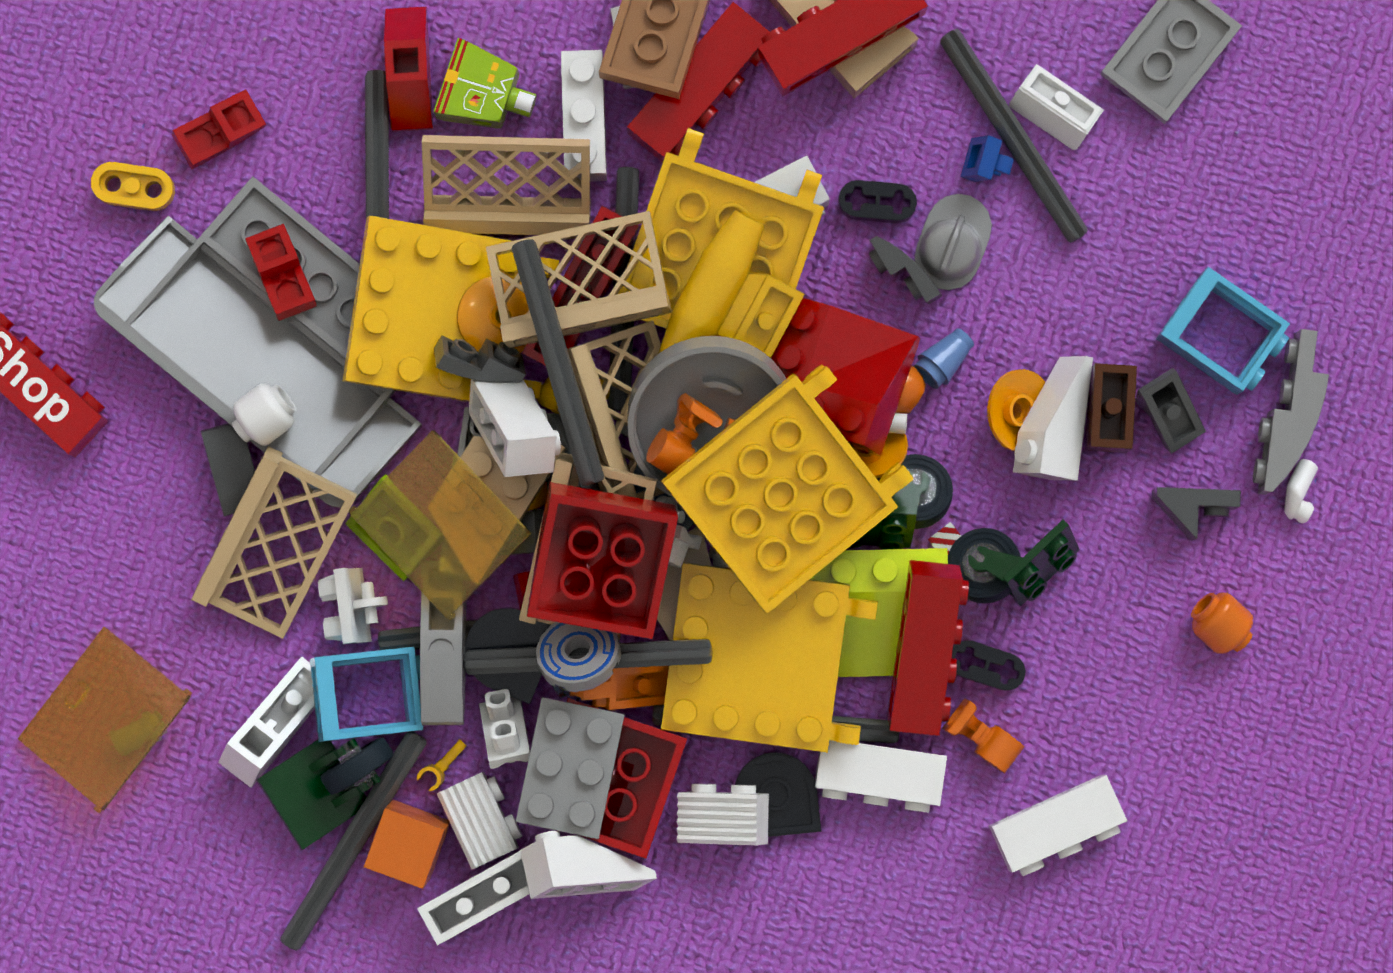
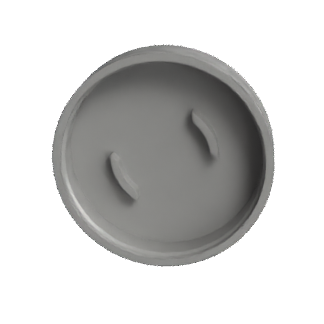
M723 336L695 337L678 342L663 350L642 370L633 386L628 402V438L637 465L646 477L658 479L657 488L672 496L661 483V480L667 474L648 463L646 455L652 441L662 428L668 431L675 428L674 419L677 414L678 398L686 393L715 411L723 420L722 425L718 428H713L705 422L696 426L695 430L699 435L691 443L696 453L723 431L728 418L735 420L786 380L785 375L777 364L764 352L734 338Z

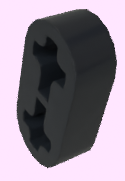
M855 180L845 184L841 189L838 204L841 212L850 219L903 223L914 214L917 200L913 190L903 184ZM858 189L861 190L863 198L875 199V204L864 203L861 205L860 210L856 211L852 210V203L846 202L845 197L852 196L853 191ZM895 193L902 194L903 201L909 202V207H903L901 214L893 213L894 209L892 206L880 205V200H893Z
M969 640L961 641L960 645L955 644L953 646L951 658H955L957 652H965L966 648L969 647L973 649L972 656L974 658L985 661L983 668L970 665L967 671H963L960 669L961 662L957 660L956 675L961 678L1004 691L1016 689L1025 678L1026 670L1024 663L1014 654ZM1006 660L1013 662L1012 669L1017 672L1016 679L1010 678L1006 684L1000 682L1001 675L988 670L990 663L1003 666Z

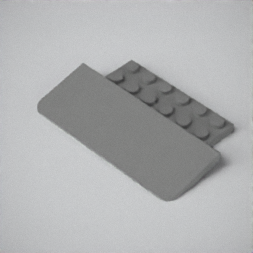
M253 176L198 239L170 216H167L120 264L95 294L94 307L100 318L231 426L232 422L236 420L233 405L237 400L261 383H266L272 387L276 384L279 385L288 394L296 407V411L293 413V426L266 446H262L252 439L250 441L264 453L268 446L282 452L283 458L356 493V499L422 427L418 420L390 398L396 390L342 381L360 264ZM284 223L317 307L278 321L245 238ZM293 476L295 479H297V480L301 483V480H300L299 478ZM309 484L310 487H311V490L319 489V488H317V487H315V486ZM329 493L318 496L324 503L335 508H341L344 500Z

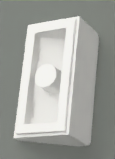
M1037 64L1009 103L1013 110L1072 150L1078 149L1104 111V109Z

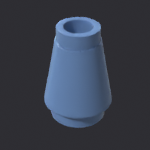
M956 328L952 333L919 354V361L914 367L923 375L925 383L932 388L938 389L942 384L947 385L968 355L969 350L974 346V342L967 333Z

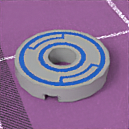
M559 622L550 625L541 635L536 648L537 664L546 681L556 687V684L564 687L565 691L571 692L590 690L606 682L612 676V670L617 662L619 665L622 656L617 633ZM577 648L589 649L586 656L582 658L572 659L568 657Z

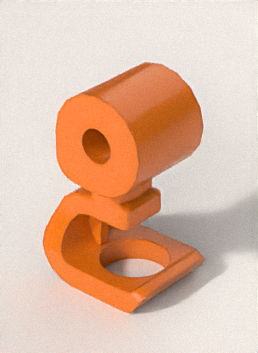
M686 393L682 394L677 400V414L674 419L675 428L669 431L662 428L657 433L648 449L646 461L667 475L670 474L695 453V448L691 443L699 435L695 430L696 426L705 422L713 428H718L722 425L723 420L715 411Z
M964 698L942 729L953 736L962 734L977 744L974 753L1005 774L1025 746L999 726L994 725L989 728L985 723L978 720L974 715L977 706Z

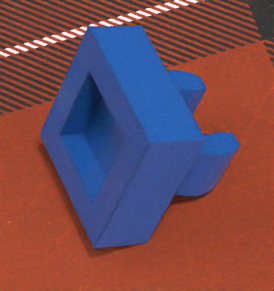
M989 135L971 138L960 177L973 182L992 180L993 175L1001 176L1002 173L1010 175L1014 159L999 154L1003 140Z

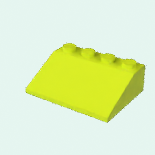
M947 548L845 550L811 578V580L850 585V598L878 601L875 620L846 615L838 677L893 676L909 561L916 560L948 564Z

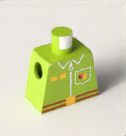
M458 38L433 112L436 119L499 129L502 128L508 111L530 118L537 94L516 88L519 78L517 67L464 39Z

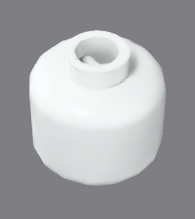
M261 383L234 403L233 410L236 420L232 422V426L245 442H249L252 439L256 443L266 446L293 426V413L296 411V407L288 394L279 385L276 384L272 387L266 383Z

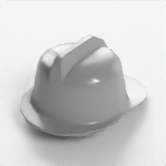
M954 194L946 196L937 202L928 214L916 247L915 262L926 272L938 289L952 290L961 288L972 280L979 269L990 239L992 227L989 212L984 205L972 196Z

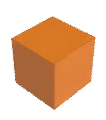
M393 799L384 809L364 868L423 889L433 874L450 827L449 820Z

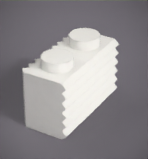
M481 772L436 793L471 869H475L519 848L516 839L521 838L522 834L513 815L504 816L498 802L505 798L495 776L487 779L485 773Z
M692 784L691 791L678 792V827L676 830L678 833L676 838L678 843L754 846L768 844L769 794L756 793V785H731V792H716L717 784Z

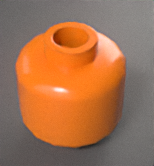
M1209 593L1194 606L1191 612V617L1193 618L1192 630L1215 653L1225 654L1232 650L1238 652L1245 648L1252 639L1253 634L1250 630L1253 626V615L1230 593Z

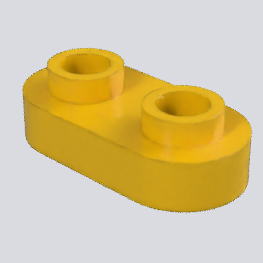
M106 162L98 166L91 177L93 193L102 202L109 205L160 211L169 206L175 196V185L167 173L158 168ZM113 178L120 179V188L114 192L108 191V182ZM153 184H159L162 188L161 194L155 198L149 197V187Z

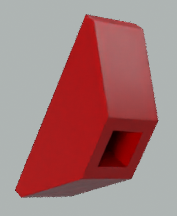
M427 7L385 9V72L392 132L433 130Z

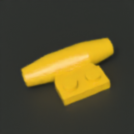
M737 210L731 214L703 251L672 310L658 354L683 340L718 334L719 336L746 342L771 358L805 294L767 273H749L765 225Z

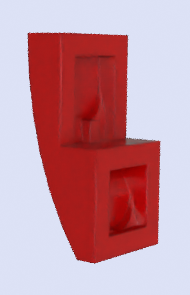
M245 89L211 106L208 113L172 130V136L192 170L251 137L266 127V123Z
M284 223L245 238L278 321L317 307Z

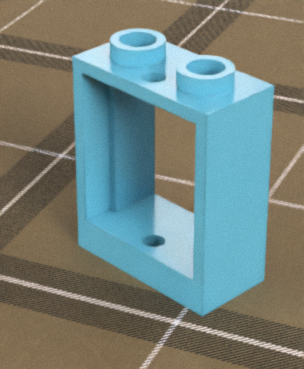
M1207 267L1198 277L1156 339L1228 390L1238 395L1245 388L1252 391L1266 372L1260 366L1269 354L1275 358L1285 346L1289 337L1284 332L1290 323L1216 271ZM1211 291L1269 330L1237 377L1179 338Z
M414 647L322 656L310 659L318 742L423 730L418 680H420V655L415 656ZM399 660L406 722L339 729L333 667Z

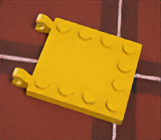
M690 128L687 129L679 156L666 152L646 210L651 213L671 310H673L703 251L735 210L765 225L749 273H767L796 289L824 210V206L813 203L822 174L806 169L798 195L795 197L695 162L704 133ZM643 223L633 251L636 253L646 239ZM647 248L642 257L651 262L649 248ZM631 256L630 259H629L628 265H629V263L631 262V260L633 259L632 256ZM640 261L626 280V282L637 289L656 286L653 270ZM622 286L618 294L630 292V290ZM671 313L641 320L645 322L654 321L655 325L666 329Z
M369 215L366 218L342 381L469 402L471 379L436 368L434 347L441 335L453 341L455 339L464 340L457 323V311L460 300L474 283L484 278L492 277L486 247L510 242L511 240ZM513 252L497 255L500 271L514 279L518 274V269ZM540 257L542 263L554 271L559 265V260ZM544 271L546 278L549 279L551 275ZM497 310L495 318L501 324L499 311ZM524 380L527 387L533 389L535 399H539L542 382Z
M822 364L814 369L803 382L795 374L790 375L661 480V483L766 614L897 509L898 505L891 497L914 479L904 465L901 466L899 463L888 469L879 481L876 479L814 399L837 381V378L830 369Z
M684 562L682 565L673 640L708 639L711 642L713 654L712 661L709 664L669 666L661 730L828 753L829 740L859 745L861 726L832 722L846 615L875 620L878 601L850 598V585L810 579L766 614L730 568Z

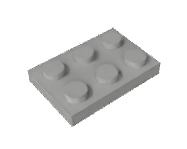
M1157 0L1100 75L1163 124H1166L1242 25L1210 0Z
M542 697L516 822L599 839L625 714Z

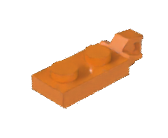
M669 666L613 668L612 676L599 686L585 691H570V696L580 697L581 700H592V706L607 710L663 705L665 702Z

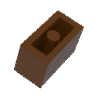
M1095 363L1092 366L1088 394L1085 451L1127 453L1133 449L1137 366Z

